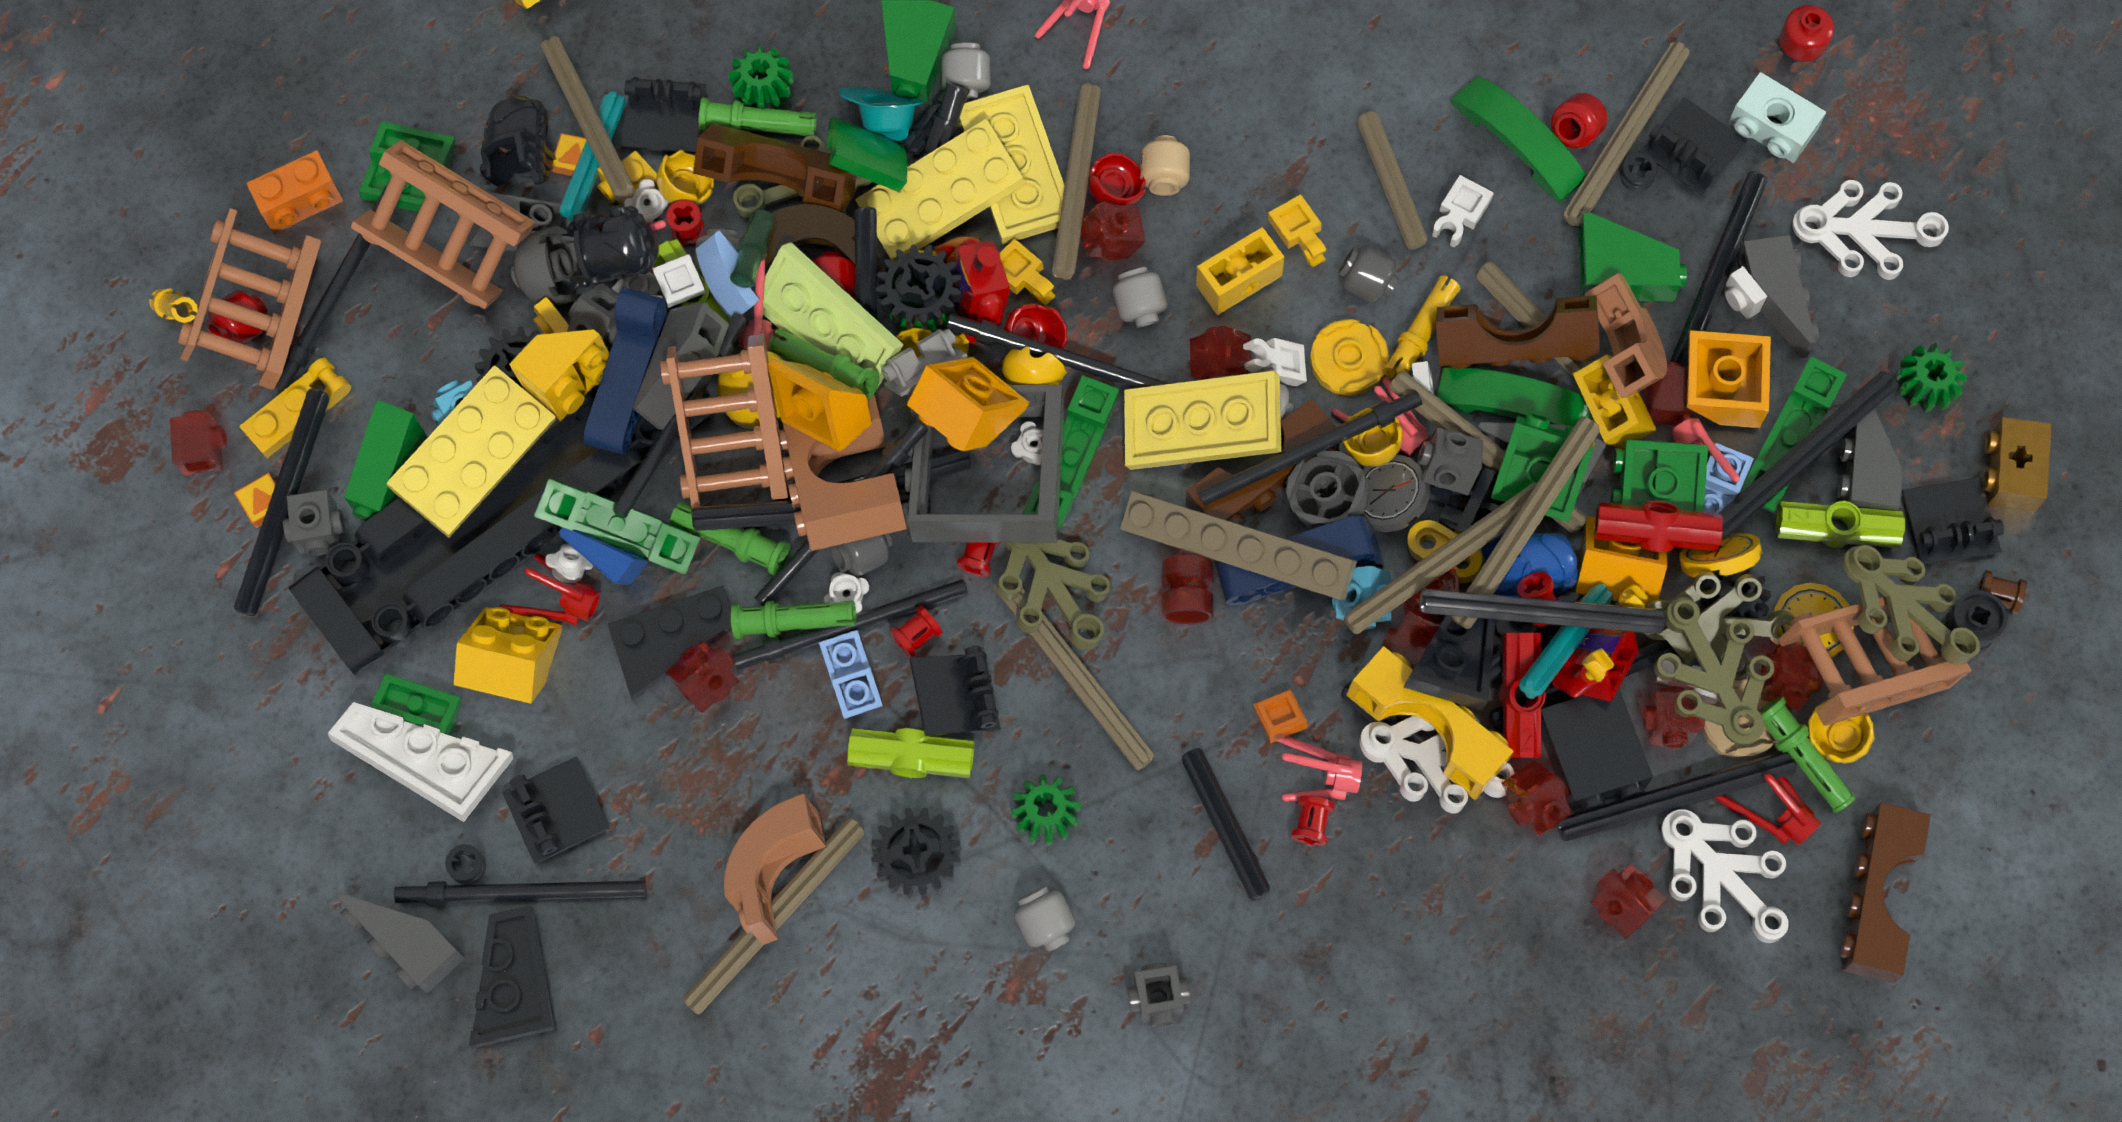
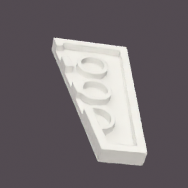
M355 702L350 705L328 732L331 741L463 822L513 760V755L510 751L501 748L497 750L481 746L479 741L466 737L459 739L441 733L440 729L425 724L423 727L405 722L403 717Z

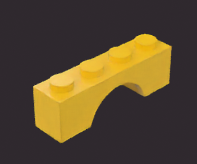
M1383 646L1353 679L1346 696L1377 721L1394 715H1411L1421 718L1432 725L1440 734L1446 748V764L1443 775L1456 785L1464 788L1467 794L1476 800L1506 766L1514 751L1508 747L1507 741L1499 733L1488 731L1478 723L1474 714L1465 706L1456 705L1451 701L1403 688L1413 669H1411V665L1405 657L1396 652L1392 653Z

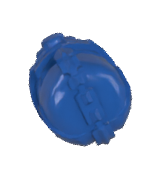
M1505 532L1481 548V553L1486 559L1489 558ZM1533 533L1493 595L1519 597L1517 592L1518 583L1527 575L1536 572H1544L1551 576L1554 583V595L1563 594L1577 583L1579 574L1578 568H1576L1577 557L1568 538L1560 533Z

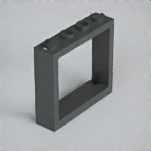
M1009 385L1030 402L1027 409L1018 417H1044L1038 515L927 514L934 427L924 424L919 419V414L911 409L912 424L918 419L929 429L908 452L909 458H913L912 468H906L905 490L910 492L909 502L903 503L902 510L906 526L910 530L912 542L1057 543L1065 418L1062 385Z

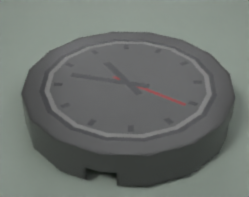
M1396 455L1389 463L1379 467H1364L1363 472L1369 488V499L1367 508L1362 516L1374 527V530L1381 532L1401 530L1409 526L1408 522L1415 516L1419 518L1425 511L1430 499V484L1422 482L1423 469L1410 457Z

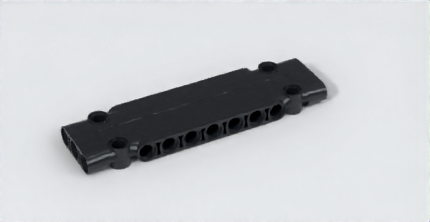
M594 385L585 395L584 402L580 408L573 414H567L562 421L556 418L554 423L450 538L399 497L382 509L381 512H378L357 529L354 542L334 545L328 551L325 563L319 567L316 566L287 588L354 676H357L393 648H403L409 645L414 640L416 632L422 627L431 628L447 619L560 536L559 531L562 527L534 516L549 478L610 499L628 485L655 440L645 439L646 435L653 430L659 429L640 415L631 444L625 455L585 446L584 431L599 385ZM712 414L688 417L690 431ZM678 433L677 437L675 438V440L673 441V443H672V445L670 446V448L668 449V451H667V453L665 454V456L668 455V454L672 451L675 442H676L678 439H680L679 433ZM356 560L355 566L350 571L340 572L345 562ZM402 619V624L397 630L386 632V627L392 620Z

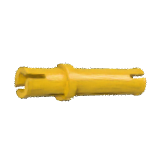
M1441 275L1438 277L1435 286L1407 332L1400 334L1397 340L1398 347L1387 365L1383 368V373L1389 379L1393 380L1396 373L1398 374L1401 371L1409 374L1412 369V363H1415L1418 357H1423L1427 352V342L1436 329L1437 307L1450 306L1461 289L1454 279L1451 278L1446 286L1445 283L1448 276Z
M166 288L157 289L152 292L151 295L154 298L153 300L149 299V304L158 316L163 318L165 314V319H176L183 323L190 322L196 317L192 313L193 311H198L197 304L191 298L183 297L179 291L176 290L175 293H172L173 289Z

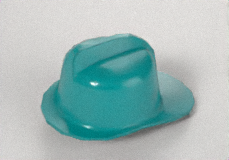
M844 87L839 89L838 92L842 98L858 104L862 123L866 130L895 141H903L907 138L909 129L913 124L915 106L924 102V100L916 98L898 97L897 94L870 87Z

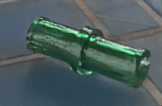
M758 209L756 212H751L745 235L739 239L736 247L739 254L734 269L731 272L730 280L741 288L754 286L760 263L766 259L769 251L767 241L775 223V218L771 213Z

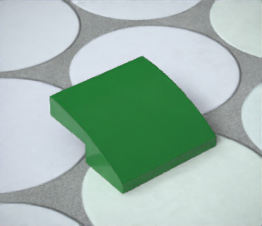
M832 116L829 121L826 148L831 149L829 164L900 193L907 183V155L904 146Z
M382 121L369 150L371 163L358 191L361 200L376 203L385 186L387 187L392 175L389 170L380 166L379 162L384 151L402 140L450 169L456 142L455 137ZM407 182L396 208L419 212L425 199L424 192Z
M385 673L369 707L403 717L405 722L421 727L425 724L440 729L441 733L451 736L462 700L461 697Z

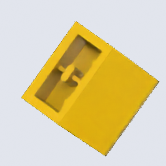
M594 329L536 335L509 365L523 389L554 414L557 419L562 421L567 414H573L580 408L584 402L585 395L594 385L600 384L609 352L600 334Z
M485 607L457 642L453 685L532 704L545 686L562 633V625L549 622L543 617H527L510 613L505 608Z

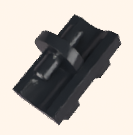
M1485 467L1482 474H1478L1468 495L1455 492V495L1469 500L1466 508L1447 503L1439 516V523L1460 534L1505 503L1496 499L1493 501V498H1491L1495 486L1496 471Z

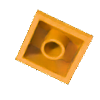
M1690 330L1687 408L1719 425L1760 428L1769 412L1771 337Z
M969 357L926 365L907 405L919 414L918 417L924 424L934 427L942 433L952 447L961 451H968L988 446L1027 409L1030 402L977 359Z
M772 359L767 363L783 423L838 452L845 449L872 424L868 399L858 388H851L834 379L830 374L822 373L806 364Z
M1586 516L1587 519L1584 524L1577 564L1579 578L1575 585V592L1585 596L1591 587L1604 584L1607 590L1613 593L1612 600L1619 601L1621 593L1629 586L1636 584L1648 596L1647 602L1644 605L1651 601L1659 600L1667 569V552L1649 551L1639 547L1637 543L1595 539V517Z

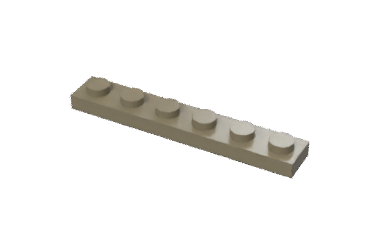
M1131 491L1120 530L1339 600H1346L1357 561L1135 491Z

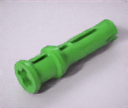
M702 97L699 110V131L704 132L714 123L741 131L815 136L817 113L745 107L744 103L734 100L733 104L716 103Z
M780 328L775 331V334L781 337L782 340L773 335L770 338L769 350L771 352L777 353L795 363L806 364L822 373L826 372L839 382L851 388H858L866 395L868 400L877 390L880 378L879 372L873 368L864 369L854 364L853 360L845 354L834 356Z
M681 501L677 504L678 508L675 507L671 514V524L735 552L738 560L746 563L750 560L768 568L769 574L775 575L788 559L790 543L785 541L777 543L761 536L758 529L747 528L744 530L742 528L696 531L692 526V507Z
M854 600L779 606L774 601H767L764 606L742 607L740 603L732 604L731 628L735 640L743 639L744 635L767 634L769 637H776L781 634V631L795 629L856 626L857 621Z
M1783 695L1765 704L1758 711L1763 717L1764 727L1776 740L1774 745L1777 750L1790 754L1808 780L1830 805L1834 813L1843 810L1851 804L1856 796L1854 793H1851L1832 769L1831 765L1807 737L1809 735L1808 727L1805 723L1799 724L1785 706L1786 699Z

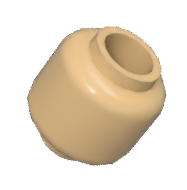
M1158 136L1141 150L1140 179L1144 176L1146 180L1145 186L1149 188L1150 192L1160 196L1174 195L1186 186L1190 179L1189 149L1183 143L1178 142L1173 136Z

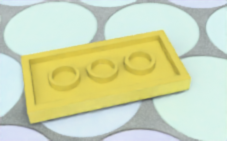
M1029 84L965 103L959 119L962 123L961 128L963 132L987 119L1027 183L989 207L1002 245L1010 243L1014 239L1021 240L1059 228L1065 185Z
M984 119L908 166L907 183L900 193L882 185H877L855 200L859 207H873L876 209L877 237L890 259L895 262L897 261L896 250L900 249L907 255L910 254V248L913 244L916 245L918 250L922 249L1027 183L988 120Z
M494 365L386 483L387 487L450 538L554 423L556 416Z
M1267 371L1124 390L1125 466L1130 470L1281 452L1280 375L1276 371Z

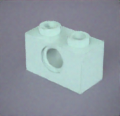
M1760 72L1736 104L1729 124L1734 126L1736 131L1742 136L1753 138L1766 146L1773 155L1779 158H1786L1794 163L1817 132L1826 111ZM1768 117L1777 118L1782 124L1773 123Z

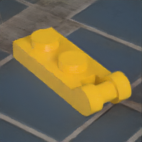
M323 357L316 360L309 367L307 373L239 426L267 459L291 440L309 389H315L321 383L326 386L324 392L328 394L330 400L325 412L350 392L351 385L343 376H337L334 373L335 368L327 358Z

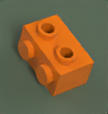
M318 150L246 183L262 217L273 234L343 202L338 188Z

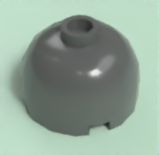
M553 226L539 230L527 236L519 243L516 249L513 266L511 267L513 282L535 303H539L547 297L553 306H560L575 302L581 296V294H576V290H570L569 288L570 278L583 274L575 254L574 242L567 244L562 236L567 234L564 228Z
M1324 450L1316 454L1317 457L1311 458L1306 463L1303 460L1295 466L1288 478L1286 494L1293 513L1306 527L1314 529L1347 517L1363 515L1368 505L1369 488L1363 470L1353 457L1340 451Z

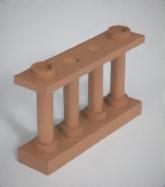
M400 140L384 151L379 165L389 170L392 176L376 212L369 209L354 220L350 228L362 234V237L369 243L380 245L459 293L466 302L486 309L500 297L503 291L492 284L490 280L507 245L517 246L530 235L536 222ZM407 182L423 191L425 199L409 233L389 221ZM440 203L453 209L459 215V219L443 253L423 242ZM474 223L489 231L493 236L477 273L456 262Z
M230 208L224 221L216 219L209 239L210 242L216 243L198 299V311L194 312L196 317L192 322L183 323L177 343L184 345L180 359L188 362L195 345L256 365L255 369L262 371L258 385L273 390L283 372L321 240L306 235L300 248L293 246L290 249L232 229L237 210ZM227 243L285 263L286 268L292 270L289 281L283 279L282 282L222 262ZM219 277L276 297V301L282 303L279 314L273 313L272 316L211 296L216 278ZM206 311L265 330V335L272 337L269 349L262 347L259 350L200 330Z
M764 334L748 336V349L741 350L739 355L679 363L676 346L668 347L666 360L660 361L663 384H671L686 474L680 475L683 499L690 498L692 509L701 507V492L762 484L763 488L770 487L772 500L788 498V481L782 459L784 455L779 442L781 441L773 386L767 365L769 361ZM744 370V374L752 373L754 388H747V393L685 401L682 384L683 378ZM750 409V412H758L760 426H754V431L695 439L691 437L688 417ZM755 446L757 450L764 449L766 463L760 464V468L698 476L695 461L696 454Z
M1886 597L1878 598L1880 608L1885 611L1887 617L1891 616ZM1862 603L1813 616L1811 612L1801 614L1789 622L1791 628L1778 639L1781 646L1803 641L1830 691L1827 695L1829 701L1816 711L1823 726L1950 689L1972 671L1968 663L1951 664L1944 657H1940L1926 631L1909 617L1913 635L1920 645L1918 653L1925 665L1922 669L1915 670L1914 666H1908L1907 662L1897 660L1890 651V644L1894 638L1887 625H1885L1880 631L1872 635L1889 664L1893 675L1885 680L1882 675L1877 676L1851 628L1852 626L1859 625L1858 616L1864 611ZM1869 616L1870 619H1871L1874 623H1876V621H1875L1871 616ZM1835 632L1862 682L1858 688L1852 689L1850 684L1845 685L1820 638L1821 635Z

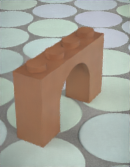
M875 394L868 400L872 424L841 452L783 423L784 429L780 430V446L783 453L789 452L790 455L782 457L787 481L795 479L794 484L788 485L793 509L801 507L800 512L794 513L799 537L807 535L811 551L907 529L894 473L851 483H831L817 477L826 465L838 458L886 447Z

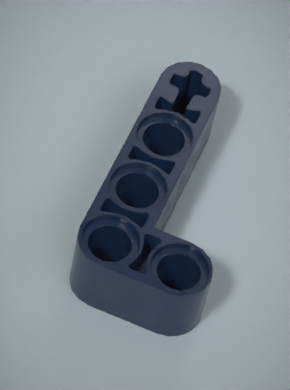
M625 287L621 289L614 312L617 333L584 431L585 446L622 455L627 453L640 416L633 409V405L668 317L663 296Z
M1363 516L1347 517L1285 538L1357 561L1355 568L1373 566L1383 569L1385 567L1374 527ZM1218 562L1216 565L1226 604L1230 606L1246 604L1297 587L1223 562Z

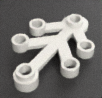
M1855 180L1843 182L1838 193L1822 206L1809 205L1802 207L1797 211L1792 221V227L1797 237L1808 243L1819 242L1838 260L1837 267L1843 276L1854 277L1858 275L1864 265V258L1859 252L1849 250L1835 234L1848 235L1877 263L1878 274L1887 280L1895 279L1900 274L1903 268V260L1899 255L1889 252L1875 237L1916 239L1922 246L1935 247L1944 240L1949 230L1947 220L1935 212L1923 214L1917 223L1873 220L1884 209H1893L1900 202L1903 195L1902 189L1899 185L1892 182L1883 184L1877 195L1850 218L1834 216L1843 207H1852L1859 203L1864 190L1862 185ZM1844 190H1853L1856 193V197L1847 196ZM1883 192H1891L1895 199H1887ZM1813 222L1817 225L1818 229H1811L1805 223ZM1923 230H1931L1935 237L1926 235ZM1845 260H1853L1857 267H1848L1845 264ZM1884 263H1893L1896 267V270H1888L1884 266Z
M1411 716L1393 726L1383 722H1373L1363 729L1359 739L1363 754L1373 762L1385 763L1400 785V792L1405 799L1413 802L1419 801L1428 789V780L1440 797V805L1445 811L1458 813L1467 803L1468 794L1461 786L1452 785L1449 779L1443 775L1442 769L1444 770L1446 764V752H1444L1446 748L1440 734L1420 744L1404 740L1421 729L1424 731L1435 729L1432 725L1421 718ZM1376 737L1382 738L1387 744L1379 743ZM1402 757L1415 761L1425 777L1419 773H1411ZM1507 763L1500 772L1505 779H1500L1496 776L1484 790L1487 795L1500 798L1508 794L1516 780L1515 772L1510 764ZM1408 783L1416 784L1420 791L1411 790ZM1448 795L1456 796L1460 803H1453L1448 798Z
M1675 810L1668 814L1662 823L1661 834L1665 843L1673 848V879L1669 884L1670 895L1678 901H1686L1695 893L1696 882L1690 875L1692 853L1703 865L1702 911L1698 916V923L1703 930L1716 932L1726 921V914L1720 907L1721 884L1753 917L1751 928L1757 939L1765 943H1773L1783 937L1788 930V919L1785 913L1779 908L1767 907L1735 872L1758 873L1766 878H1777L1786 868L1784 856L1777 851H1768L1763 856L1716 853L1705 842L1731 841L1736 847L1744 848L1749 846L1756 838V828L1747 820H1739L1734 825L1702 823L1696 814L1688 810ZM1679 823L1686 824L1690 828V835H1680L1677 832L1676 825ZM1745 828L1749 833V839H1739L1735 832L1736 829ZM1768 858L1776 860L1779 865L1778 871H1770L1765 865V860ZM1685 881L1689 885V893L1682 894L1678 892L1675 886L1676 882ZM1714 912L1717 914L1719 923L1717 925L1709 924L1705 919V913ZM1772 916L1776 918L1779 923L1778 929L1768 928L1765 924V917Z

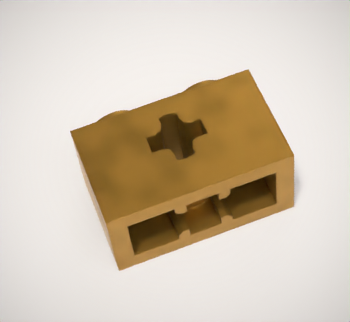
M2002 417L1995 428L1987 432L1985 453L1990 454V466L1985 469L1982 484L1983 490L1988 491L1987 502L1989 506L2036 512L2048 497L2051 423Z

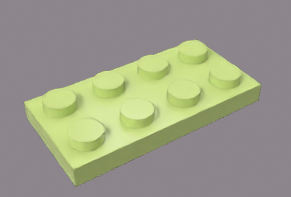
M790 242L781 246L765 275L763 315L778 329H784L788 333L834 356L845 354L853 360L854 364L864 369H875L879 372V387L884 379L881 368L886 366L887 360L899 353L904 344L794 244Z

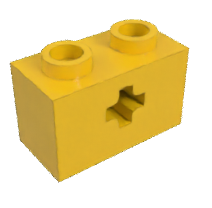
M1261 227L1198 265L1196 287L1214 312L1219 315L1282 277L1285 257L1265 229Z
M1606 354L1573 375L1594 421L1599 425V432L1604 442L1622 449L1623 441L1642 440L1657 430L1639 392L1628 398L1620 397L1602 364L1612 358V356Z

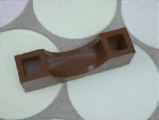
M713 123L697 139L693 174L727 183L739 180H764L778 183L796 191L802 197L803 203L821 205L841 212L854 197L857 175L830 165L829 153Z
M1597 295L1556 298L1550 314L1538 325L1525 330H1506L1492 324L1484 317L1477 304L1437 307L1436 332L1439 366L1449 365V367L1454 369H1462L1474 363H1489L1493 366H1503L1517 360L1545 363L1552 358L1568 357L1571 360H1586L1592 357V355H1600Z
M1313 399L1307 401L1281 421L1282 452L1336 427ZM1340 443L1326 449V451H1339ZM1313 455L1305 459V463L1311 458L1317 457V455ZM1298 463L1203 506L1197 491L1234 475L1217 467L1186 490V505L1190 509L1244 525L1246 522L1245 517L1256 509L1258 512H1262L1277 499L1276 494L1287 487L1288 478Z
M1882 802L1871 814H1865L1861 827V837L1866 838L1864 853L1859 852L1854 866V877L1859 878L1857 893H1851L1846 913L1847 917L1852 918L1850 933H1844L1839 951V956L1845 958L1843 971L1889 983H1894L1904 975L1910 934L1899 927L1889 915L1884 903L1883 888L1890 870L1898 866L1914 864L1924 855L1931 814Z

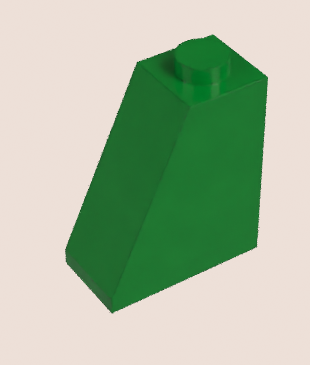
M881 0L892 93L897 94L898 97L916 98L928 103L941 70V57L948 51L957 26L955 7L931 0Z
M1583 213L1578 227L1580 296H1585L1584 293L1617 273H1621L1637 301H1675L1680 288H1685L1687 280L1686 264H1680L1679 249L1593 213Z
M377 400L374 405L344 495L345 500L353 510L352 514L364 522L399 498L395 492L387 487L386 483L428 438L414 413Z

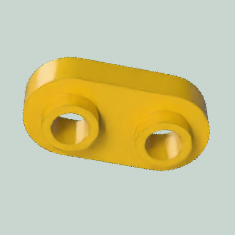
M1432 520L1420 521L1412 526L1408 533L1409 553L1415 560L1420 562L1459 534ZM1424 541H1432L1435 546L1431 549H1424L1421 544ZM1480 549L1463 560L1469 563L1466 569H1459L1455 566L1442 576L1455 583H1469L1473 581L1482 568V553Z

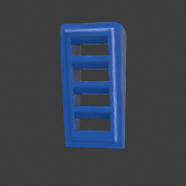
M562 527L559 531L560 537L614 584L632 585L648 564V560L640 555L573 529L571 531Z

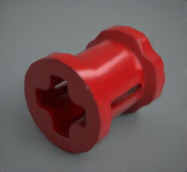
M679 200L669 206L666 219L672 230L673 240L677 239L682 247L696 246L697 239L705 235L704 223L701 220L699 207L690 200Z
M967 542L963 556L957 559V568L978 577H989L991 572L989 563L994 548L999 546L1001 542Z
M1536 572L1529 574L1518 583L1517 592L1519 597L1559 600L1555 598L1553 593L1554 583L1551 576L1547 573ZM1532 623L1534 626H1538V627H1544V626L1550 625V624Z
M922 605L915 609L916 614L899 628L892 627L889 629V633L895 643L909 658H913L916 655L915 650L931 637H939L943 634L936 620Z
M1311 795L1299 796L1298 805L1301 807L1297 829L1292 830L1290 838L1310 846H1326L1328 837L1325 835L1329 813L1334 811L1335 804L1322 797Z

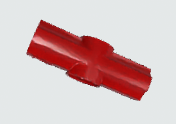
M1660 501L1645 502L1643 506L1599 502L1596 509L1594 536L1595 539L1637 543L1639 547L1655 552H1668L1673 550L1674 547L1718 551L1723 533L1722 514L1680 510L1673 504Z
M1503 633V683L1499 687L1498 697L1499 702L1503 706V738L1507 741L1508 747L1514 751L1511 755L1512 758L1541 757V707L1545 703L1546 693L1544 691L1541 696H1536L1534 699L1528 698V701L1523 706L1516 702L1514 696L1520 681L1541 655V633Z

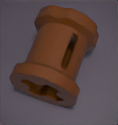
M1985 570L1980 578L1977 590L1992 593L2002 601L2006 609H2009L2010 614L2018 615L2025 598L2027 581L2019 579L2015 582L1995 577L1992 571Z

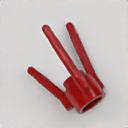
M536 553L534 559L552 571V568L548 567L545 563L546 557ZM526 568L524 572L527 576L562 593L559 606L565 608V612L501 604L499 606L509 610L510 613L561 620L577 626L580 619L588 622L592 618L601 594L594 590L595 586L581 580L565 585L543 573Z
M1770 773L1764 775L1765 781L1787 807L1777 818L1782 824L1780 827L1724 795L1714 797L1715 800L1724 804L1729 809L1772 833L1783 845L1791 839L1799 846L1822 824L1814 816L1815 813L1803 802L1786 777L1775 779Z

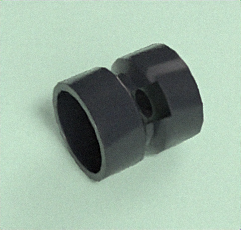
M1976 590L1961 596L1946 613L1941 623L1951 632L1955 628L1960 627L1972 631L1980 642V651L1976 655L1978 656L1985 652L2004 631L2008 615L2006 607L1998 597L1990 592Z

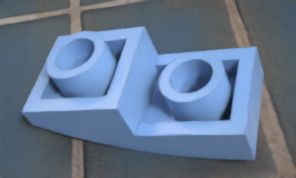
M720 230L696 248L698 262L705 281L716 302L729 320L734 313L742 315L760 300L751 290L750 285L735 270L744 260Z
M1716 443V447L1740 477L1738 482L1732 481L1714 457L1710 455L1707 461L1704 512L1718 514L1738 496L1754 458Z
M858 630L819 642L844 719L882 707L883 705Z

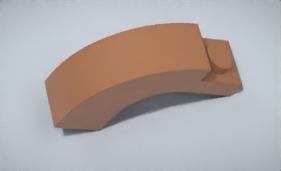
M1617 273L1584 293L1585 296L1597 295L1598 320L1609 339L1613 351V357L1602 364L1620 397H1631L1662 379L1667 373V360L1663 344L1651 316L1646 308H1641L1623 274Z
M805 794L775 805L753 821L738 839L726 866L724 876L725 898L739 913L740 922L745 932H752L762 945L778 940L771 903L772 888L778 875L793 860L826 847L820 814Z

